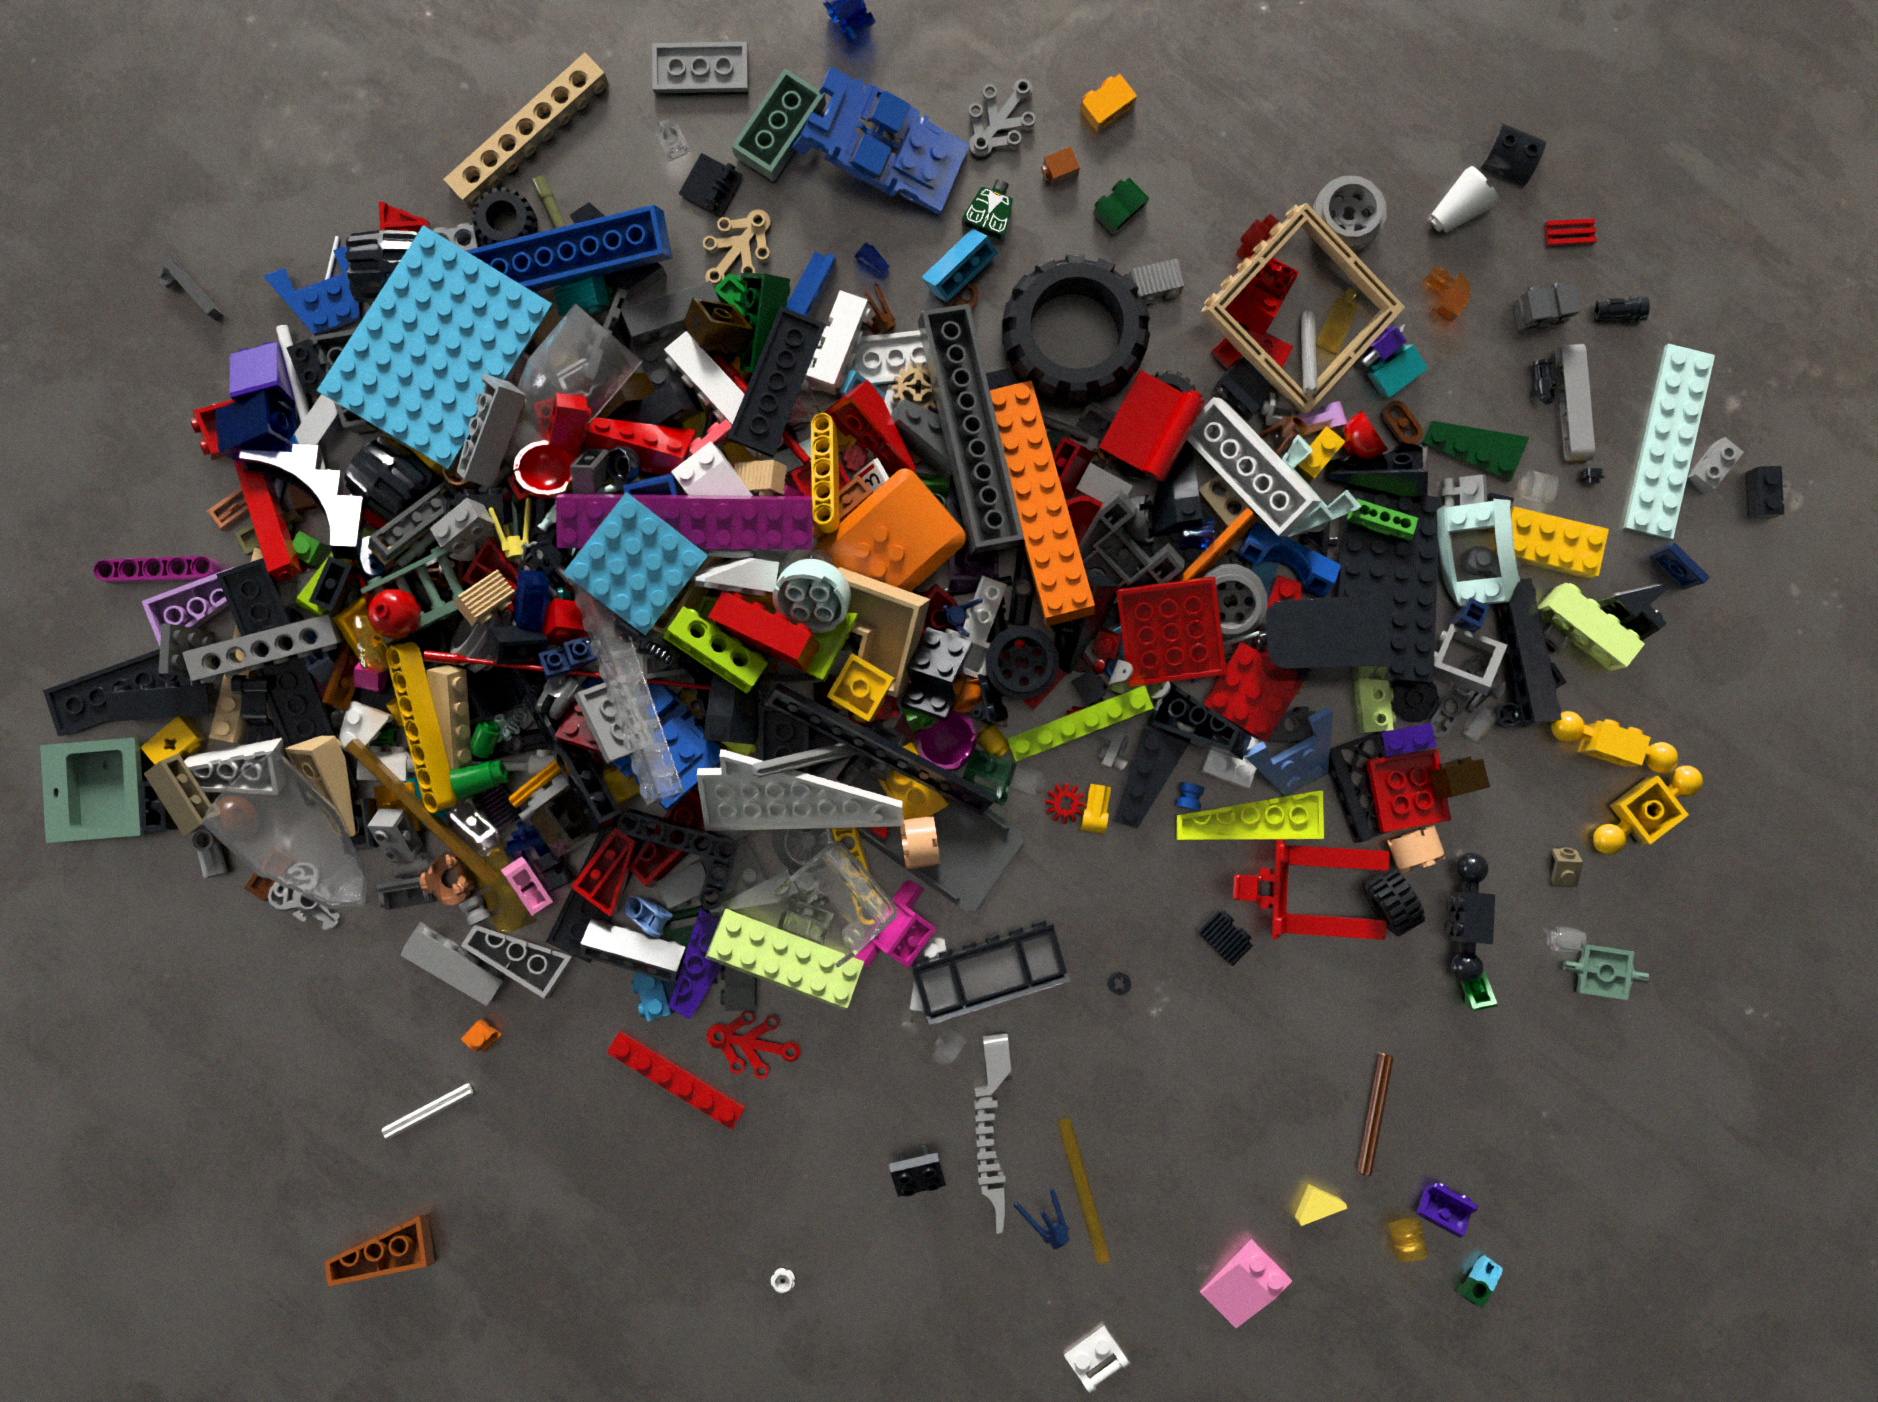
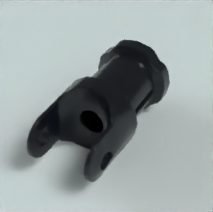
M1541 359L1533 361L1530 364L1531 368H1534V389L1537 391L1540 401L1550 404L1555 399L1554 390L1556 387V380L1553 379L1551 370L1553 360Z

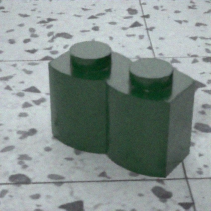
M1130 177L1125 181L1122 179L1118 181L1112 188V194L1108 197L1103 195L1094 204L1096 208L1093 215L1112 235L1142 210L1149 200V197Z

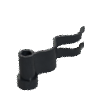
M236 674L231 679V691L233 694H241V714L249 725L247 744L257 742L260 726L263 729V741L273 740L274 725L273 721L268 718L266 711V693L271 691V679Z

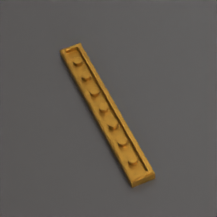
M359 739L351 740L345 746L359 762L487 886L493 884L500 877L435 813L428 812L423 801Z

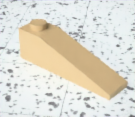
M319 736L285 748L298 776L304 775L312 788L309 789L311 795L316 796L324 804L322 811L337 834L354 836L356 831L346 759L342 752L343 748L340 741L335 736Z

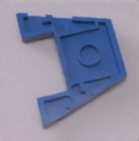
M346 246L333 250L342 273L307 287L295 290L285 268L264 275L267 282L315 336L361 320L360 303L354 300L349 289L350 280L347 278L346 269L349 267L345 258Z

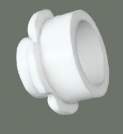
M779 1268L771 1277V1285L778 1293L791 1291L795 1285V1276L792 1271Z

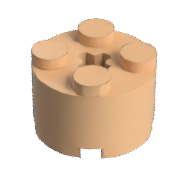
M927 816L904 820L903 826H900L901 835H904L901 836L904 854H908L904 855L906 869L940 864L934 817Z
M1435 826L1420 828L1407 832L1401 838L1396 836L1387 840L1396 868L1400 874L1411 871L1420 865L1423 868L1445 859V853Z

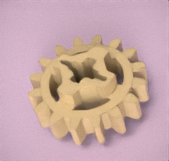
M918 363L917 368H913L911 364H908V371L901 368L899 371L901 377H894V382L898 385H892V391L897 392L893 395V401L899 400L901 402L905 399L904 396H908L913 403L935 411L936 401L932 383H927L923 378L924 376L931 382L928 366L922 369L921 363ZM914 376L910 382L904 383L907 378ZM915 386H920V394H916ZM925 398H931L928 402L922 404Z

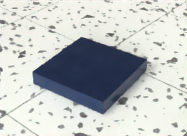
M1675 542L1656 549L1651 554V558L1683 589L1703 584L1710 578Z

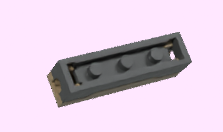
M445 480L370 536L368 548L386 565L405 551L415 540L418 541L431 531L430 528L444 517L442 500L455 499V495L459 494V492Z

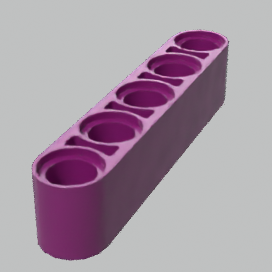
M206 556L104 559L98 561L93 568L94 576L98 580L110 584L189 582L221 572V565L216 560ZM209 563V570L204 574L203 566ZM184 564L185 571L179 574V567ZM160 565L161 571L158 575H155V568ZM136 566V573L131 576V569ZM112 567V574L107 577V570Z

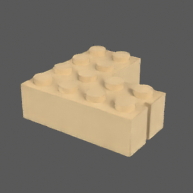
M840 567L838 570L847 579L851 591V602L847 614L857 613L859 615L851 632L863 636L858 657L895 678L887 694L897 698L908 688L910 678L907 665L920 641L930 599Z

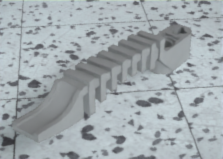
M1007 1033L983 1036L988 1083L984 1087H975V1095L979 1098L974 1100L975 1109H977L975 1120L978 1122V1125H975L976 1135L979 1134V1137H976V1144L979 1147L977 1159L980 1160V1162H977L978 1172L981 1173L978 1175V1183L981 1185L982 1194L988 1197L994 1205L996 1234L1003 1233L1004 1185L988 1186V1184L1006 1182L1005 1172L987 1174V1171L1000 1170L999 1160L986 1161V1159L997 1158L995 1148L986 1149V1146L994 1145L993 1136H985V1134L994 1133L993 1123L985 1124L984 1121L995 1120L994 1110L986 1111V1108L998 1107L997 1098H992V1094L1003 1081L1012 1080Z

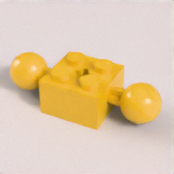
M1565 711L1561 712L1562 720L1553 723L1551 726L1554 736L1562 742H1574L1579 738L1582 739L1578 752L1622 767L1641 766L1645 760L1646 765L1652 771L1667 773L1673 770L1678 763V753L1672 745L1658 742L1648 746L1651 737L1643 735V730L1634 727H1628L1627 730L1619 727L1620 723L1613 720L1605 719L1604 722L1596 721V723L1584 725L1582 718L1578 714Z
M1687 765L1676 768L1670 776V784L1668 786L1665 785L1659 776H1647L1609 805L1621 822L1617 825L1604 824L1598 827L1593 835L1595 848L1602 854L1615 855L1622 851L1626 844V836L1630 833L1638 844H1652L1689 815L1676 798L1678 796H1693L1701 790L1703 777L1699 770Z

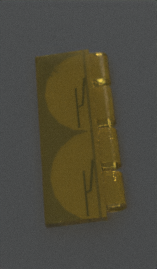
M495 833L473 842V848L471 849L500 876L493 884L487 886L474 873L480 890L490 887V891L482 894L489 912L499 909L500 913L491 916L497 932L507 929V932L510 933L536 922L534 915L529 913L501 871L512 863L501 833Z

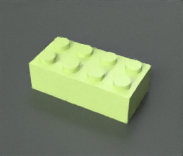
M1564 583L1548 591L1537 605L1541 618L1547 623L1553 622L1555 628L1564 635H1569L1571 637L1570 641L1607 670L1612 671L1627 667L1645 643L1639 640L1640 636L1631 629H1625L1620 625V620L1612 614L1607 615L1600 609L1599 603L1593 599H1587L1580 594L1581 590L1574 584Z

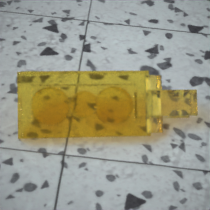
M1349 287L1343 299L1337 297L1317 338L1316 347L1333 355L1338 354L1357 312V305L1353 304L1358 292L1357 290Z

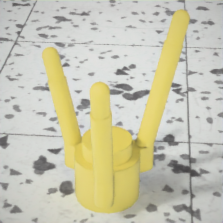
M530 498L526 499L523 540L520 539V536H511L508 524L503 525L504 536L494 509L489 508V513L495 523L494 527L500 539L502 551H505L506 559L521 558L523 553L521 546L525 542L529 544Z

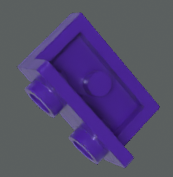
M1433 1183L1424 1188L1416 1215L1461 1238L1465 1235L1471 1214L1478 1210V1205L1472 1203L1471 1199L1467 1196L1458 1195L1450 1191L1449 1187L1442 1183Z

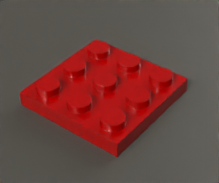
M1241 641L1226 666L1227 674L1220 675L1203 704L1265 742H1268L1305 680L1276 681L1269 678L1262 667L1261 653H1257V650Z
M1438 748L1366 760L1380 833L1452 821L1448 799H1436L1430 771L1439 769L1440 758Z

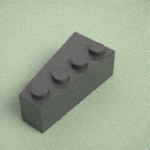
M712 282L702 283L621 310L618 329L628 353L635 351L636 347L654 343L687 330L683 321L693 297L720 302Z

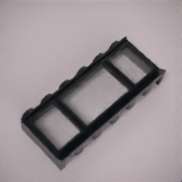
M1041 920L1032 923V928L1023 930L1022 927L1009 930V935L1004 937L996 934L986 937V942L976 945V941L961 945L962 949L955 952L952 949L938 952L939 957L929 959V956L915 959V964L910 965L926 1022L932 1025L1070 982L1054 924Z

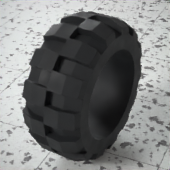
M1066 254L1065 259L1059 261L1050 258L1036 265L1035 270L1030 275H1023L1012 289V295L1009 301L1006 302L1002 319V345H1004L1005 359L1009 367L1013 368L1015 374L1023 382L1032 380L1036 396L1041 394L1050 398V403L1068 406L1069 403H1081L1082 406H1087L1091 402H1101L1102 398L1110 394L1114 396L1128 384L1131 377L1137 373L1147 351L1150 332L1148 331L1150 316L1146 301L1140 299L1137 293L1139 287L1128 274L1122 276L1115 271V264L1102 258H1098L1097 262L1084 259V254ZM1068 294L1083 295L1098 301L1110 312L1116 323L1118 331L1117 348L1107 359L1088 368H1068L1051 361L1038 348L1031 329V321L1034 315L1045 303L1056 297Z

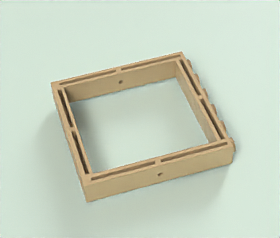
M1307 203L1301 206L1294 205L1286 213L1287 219L1282 224L1279 222L1270 230L1271 236L1266 242L1262 240L1253 249L1255 254L1250 259L1245 258L1237 266L1239 271L1234 277L1230 275L1220 285L1222 290L1217 295L1213 293L1204 302L1205 306L1201 311L1299 414L1309 413L1405 308ZM1300 226L1380 310L1317 378V390L1313 395L1305 394L1296 382L1225 310L1230 302Z

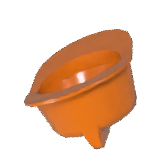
M979 679L966 681L953 708L955 712L962 714L970 713L974 707L984 704Z

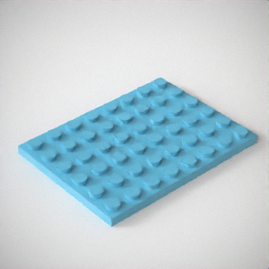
M423 225L317 391L447 470H450L462 451L465 440H469L471 437L469 434V423L471 418L477 416L478 404H475L477 394L483 393L485 383L481 382L483 373L506 381L553 305Z

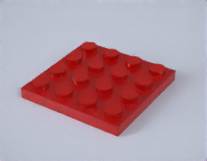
M1215 576L1124 588L1116 591L1125 662L1130 663L1133 667L1132 675L1128 679L1129 687L1227 674Z

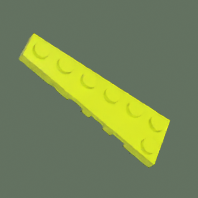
M1323 791L1176 815V840L1324 839Z

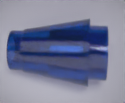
M867 242L854 256L858 260V264L878 274L880 277L890 267L873 244L870 246Z

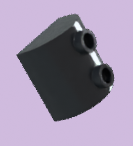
M1500 123L1481 169L1524 187L1532 177L1543 155L1546 141L1507 124Z

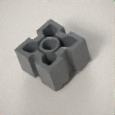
M1566 281L1554 283L1550 289L1542 288V285L1530 287L1513 304L1518 332L1534 330L1544 326L1563 325L1571 320V317L1581 312L1576 284H1566Z

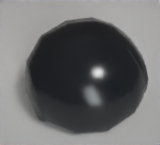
M616 446V448L609 450L610 456L607 460V472L611 479L618 484L634 481L641 471V460L637 452L626 446Z

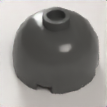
M1148 495L1130 498L1137 507L1133 517L1122 525L1137 544L1155 542L1156 535L1155 533L1152 534V526L1154 527L1152 516L1153 504L1151 500L1146 501L1149 497Z

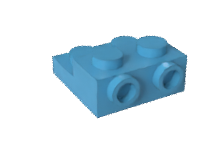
M641 973L633 974L635 979L631 980L634 994L639 993L642 1003L638 1004V1009L642 1018L646 1017L647 1022L676 1013V1011L668 1007L676 983Z

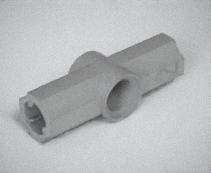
M206 826L193 832L191 843L198 852L204 878H210L227 873L221 844L212 838L213 836ZM206 834L210 837L208 846L204 844L203 840Z

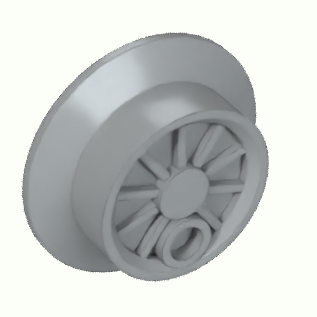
M831 828L773 830L772 843L777 857L785 866L794 871L804 873L818 871L827 866L838 852Z

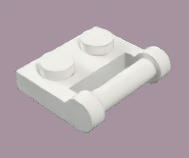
M1105 1326L1064 1354L1066 1360L1090 1394L1097 1390L1096 1387L1121 1368L1126 1369L1131 1365ZM1113 1353L1117 1357L1115 1361L1092 1378H1089L1087 1375L1088 1371Z

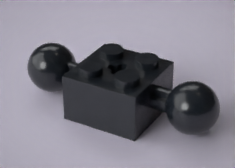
M1466 853L1457 861L1456 872L1459 878L1464 881V891L1452 892V897L1450 896L1448 899V910L1451 911V920L1447 923V935L1450 936L1449 941L1461 942L1460 953L1451 962V971L1454 977L1463 983L1475 982L1483 974L1484 966L1481 958L1476 954V943L1493 944L1495 894L1479 893V883L1486 878L1489 867L1486 859L1478 853Z

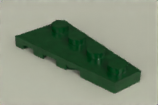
M1431 421L1420 444H1427V447L1510 482L1529 437Z

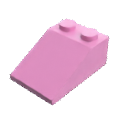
M1251 1239L1200 1293L1235 1328H1238L1276 1299L1292 1280Z

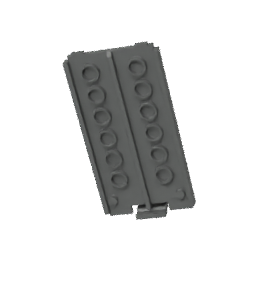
M858 755L851 756L836 778L842 784L887 796L878 779L868 777L859 769L858 772L854 769L852 770L851 774L854 777L848 775L853 766L855 767L859 758ZM946 797L950 805L932 815L936 828L940 864L906 869L904 855L908 854H904L901 836L904 835H901L900 826L888 827L886 839L875 835L869 827H857L861 838L967 913L970 909L974 912L977 908L980 909L986 900L985 896L1015 854L1018 855L1024 846L1022 843L1025 841L1021 837L1024 834L989 808L980 815Z

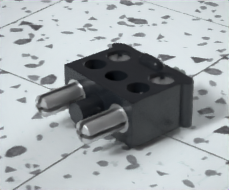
M550 538L538 543H523L521 546L523 548L522 562L516 568V572L520 573L535 590L544 588L552 598H556L559 592L550 581L555 586L562 581L557 576V573L566 583L571 581L569 577L563 574L565 571L563 566L568 560L551 543L552 540ZM533 545H535L525 557L527 553V548H531Z

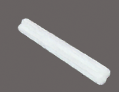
M465 1084L382 1128L385 1139L389 1140L473 1096V1089L470 1084Z

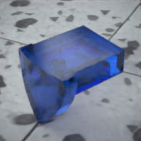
M1206 518V527H1183L1182 548H1208L1215 540L1213 518Z

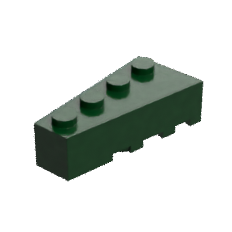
M741 273V281L745 282V292H742L740 295V303H745V314L743 317L753 328V332L744 354H740V371L754 372L780 306L785 308L787 306V299L790 294L789 278L760 273Z

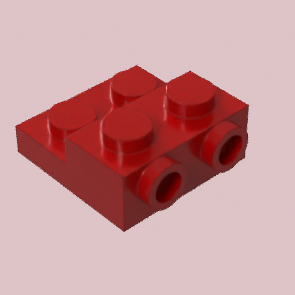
M233 399L193 410L194 419L190 420L195 434H201L203 441H199L204 456L209 454L211 460L231 455L230 451L251 442L259 444V438L249 414Z

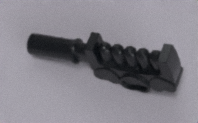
M620 618L614 624L615 628L631 637L632 640L640 643L637 650L641 652L644 649L649 651L651 655L654 654L655 658H659L660 661H664L667 664L666 668L668 670L676 664L682 653L681 649L663 638L664 634L660 635L659 632L651 629L644 635Z

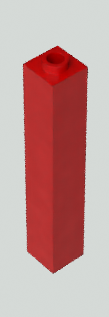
M251 442L230 452L267 571L279 582L289 580L302 571L272 477L244 472L239 458L241 450H260Z

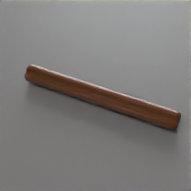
M1380 1053L1357 1170L1359 1174L1371 1176L1394 1059L1392 1055Z

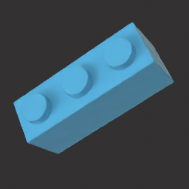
M972 228L921 278L935 296L948 302L998 252L986 235Z

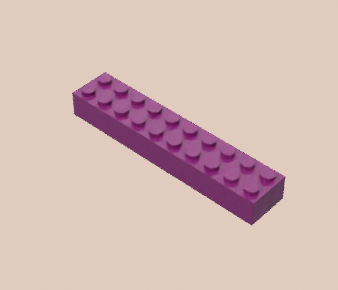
M558 494L556 496L557 548H583L623 495ZM631 495L699 549L812 550V496Z

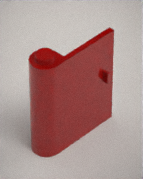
M1140 369L1098 448L1155 479L1165 481L1206 404L1203 400L1204 396L1194 390L1182 393Z

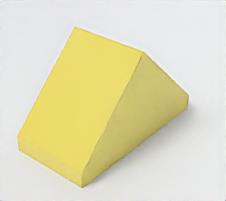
M1308 1185L1295 1218L1303 1226L1345 1210L1347 1205L1340 1198L1312 1185Z

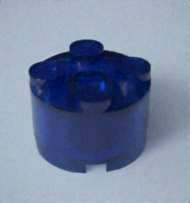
M824 0L822 2L828 16L834 24L837 23L841 34L847 42L855 39L876 23L872 13L866 12L867 8L863 0Z

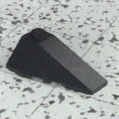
M717 645L716 652H722L721 647ZM737 658L732 659L736 666H743L741 660ZM713 672L703 739L756 745L759 717L753 689L751 688L746 694Z

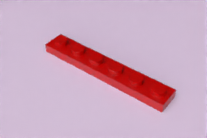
M619 1031L606 1052L730 1130L733 1129L746 1108L622 1031Z

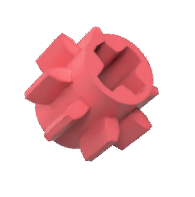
M851 445L850 450H844L841 461L846 463L844 469L858 473L872 461V458L867 456L869 450H863L857 445Z

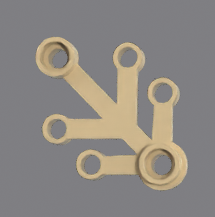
M757 209L750 212L747 218L730 220L727 217H722L718 220V229L723 234H727L735 229L746 230L740 236L719 239L713 236L704 238L703 246L707 252L732 247L716 268H711L707 271L705 276L706 282L711 281L715 288L725 278L724 274L740 253L743 264L741 273H744L746 269H751L752 273H756L755 268L752 266L749 244L755 234L758 245L755 250L757 259L765 262L770 258V251L765 237V231L769 229L771 223L767 212ZM756 218L763 219L760 224H755L754 220ZM724 222L729 223V227L726 229L721 228V224ZM708 241L715 242L714 246L710 248L706 244ZM765 250L767 255L760 257L759 252ZM716 273L719 275L717 280L711 279L712 274Z

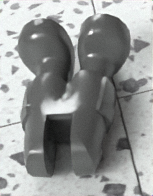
M595 660L578 668V671L598 673L601 665ZM563 674L548 679L535 710L545 714L550 709V718L560 719L566 714L570 705L576 701L574 695L584 690L582 684L589 677L575 675L572 679L570 678L571 675Z

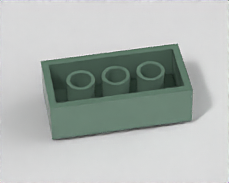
M784 68L731 146L734 157L774 182L795 152L792 149L793 144L801 136L810 113L813 112L820 115L826 106L825 93L821 95L817 88Z

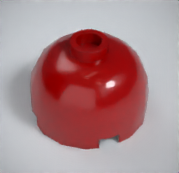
M1363 411L1355 414L1348 420L1344 427L1343 434L1346 441L1343 445L1350 455L1355 453L1359 458L1368 460L1374 459L1388 450Z
M386 589L379 592L371 600L368 607V619L371 627L378 634L389 639L406 638L404 636L410 632L413 633L421 620L420 605H417L415 597L406 591Z

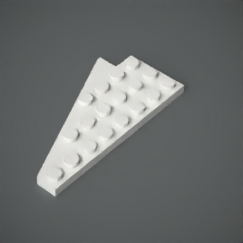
M720 750L721 768H698L697 770L705 831L903 826L904 823L903 803L900 800L796 770L758 778L752 775V765L762 762V760L727 750Z

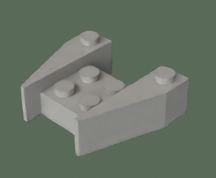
M725 830L715 832L732 838L737 845V854L722 903L717 909L710 910L711 913L724 911L725 909L733 910L777 903L801 891L790 869L767 879L747 839L748 835L758 830ZM708 840L700 848L707 847L709 844ZM723 844L719 847V852L723 855H729L733 851L732 847L728 844ZM695 854L686 861L687 865H692L701 860L706 871L710 863L709 858ZM715 868L711 872L715 878H722L726 874L722 868Z

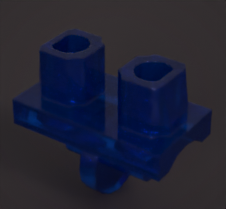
M524 821L518 822V830L511 832L513 840L507 841V847L504 848L506 855H511L514 861L520 857L528 861L530 856L527 849L532 847L535 848L538 857H541L551 852L550 830L545 828L537 831L535 825L527 827Z

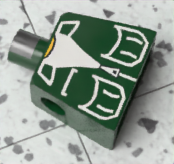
M997 179L992 190L981 187L963 215L962 226L970 230L973 228L990 238L1004 243L1013 199L1005 195L1009 184Z

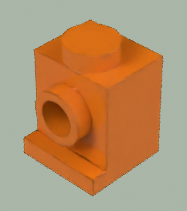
M486 1018L478 1020L461 1040L473 1052L481 1050L486 1053L502 1034Z

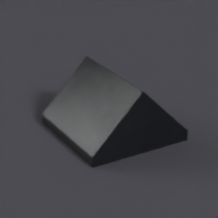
M362 798L351 801L356 834L352 837L344 836L346 853L378 848L379 845L368 828V824L377 812L375 798Z

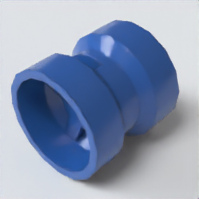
M1181 782L1180 791L1182 796L1177 799L1176 806L1200 811L1201 802L1199 798L1204 794L1205 787Z

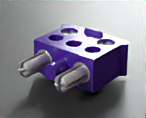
M1402 325L1399 328L1387 326L1355 361V364L1359 367L1362 364L1368 367L1375 360H1385L1401 345L1407 342L1402 335L1406 326Z

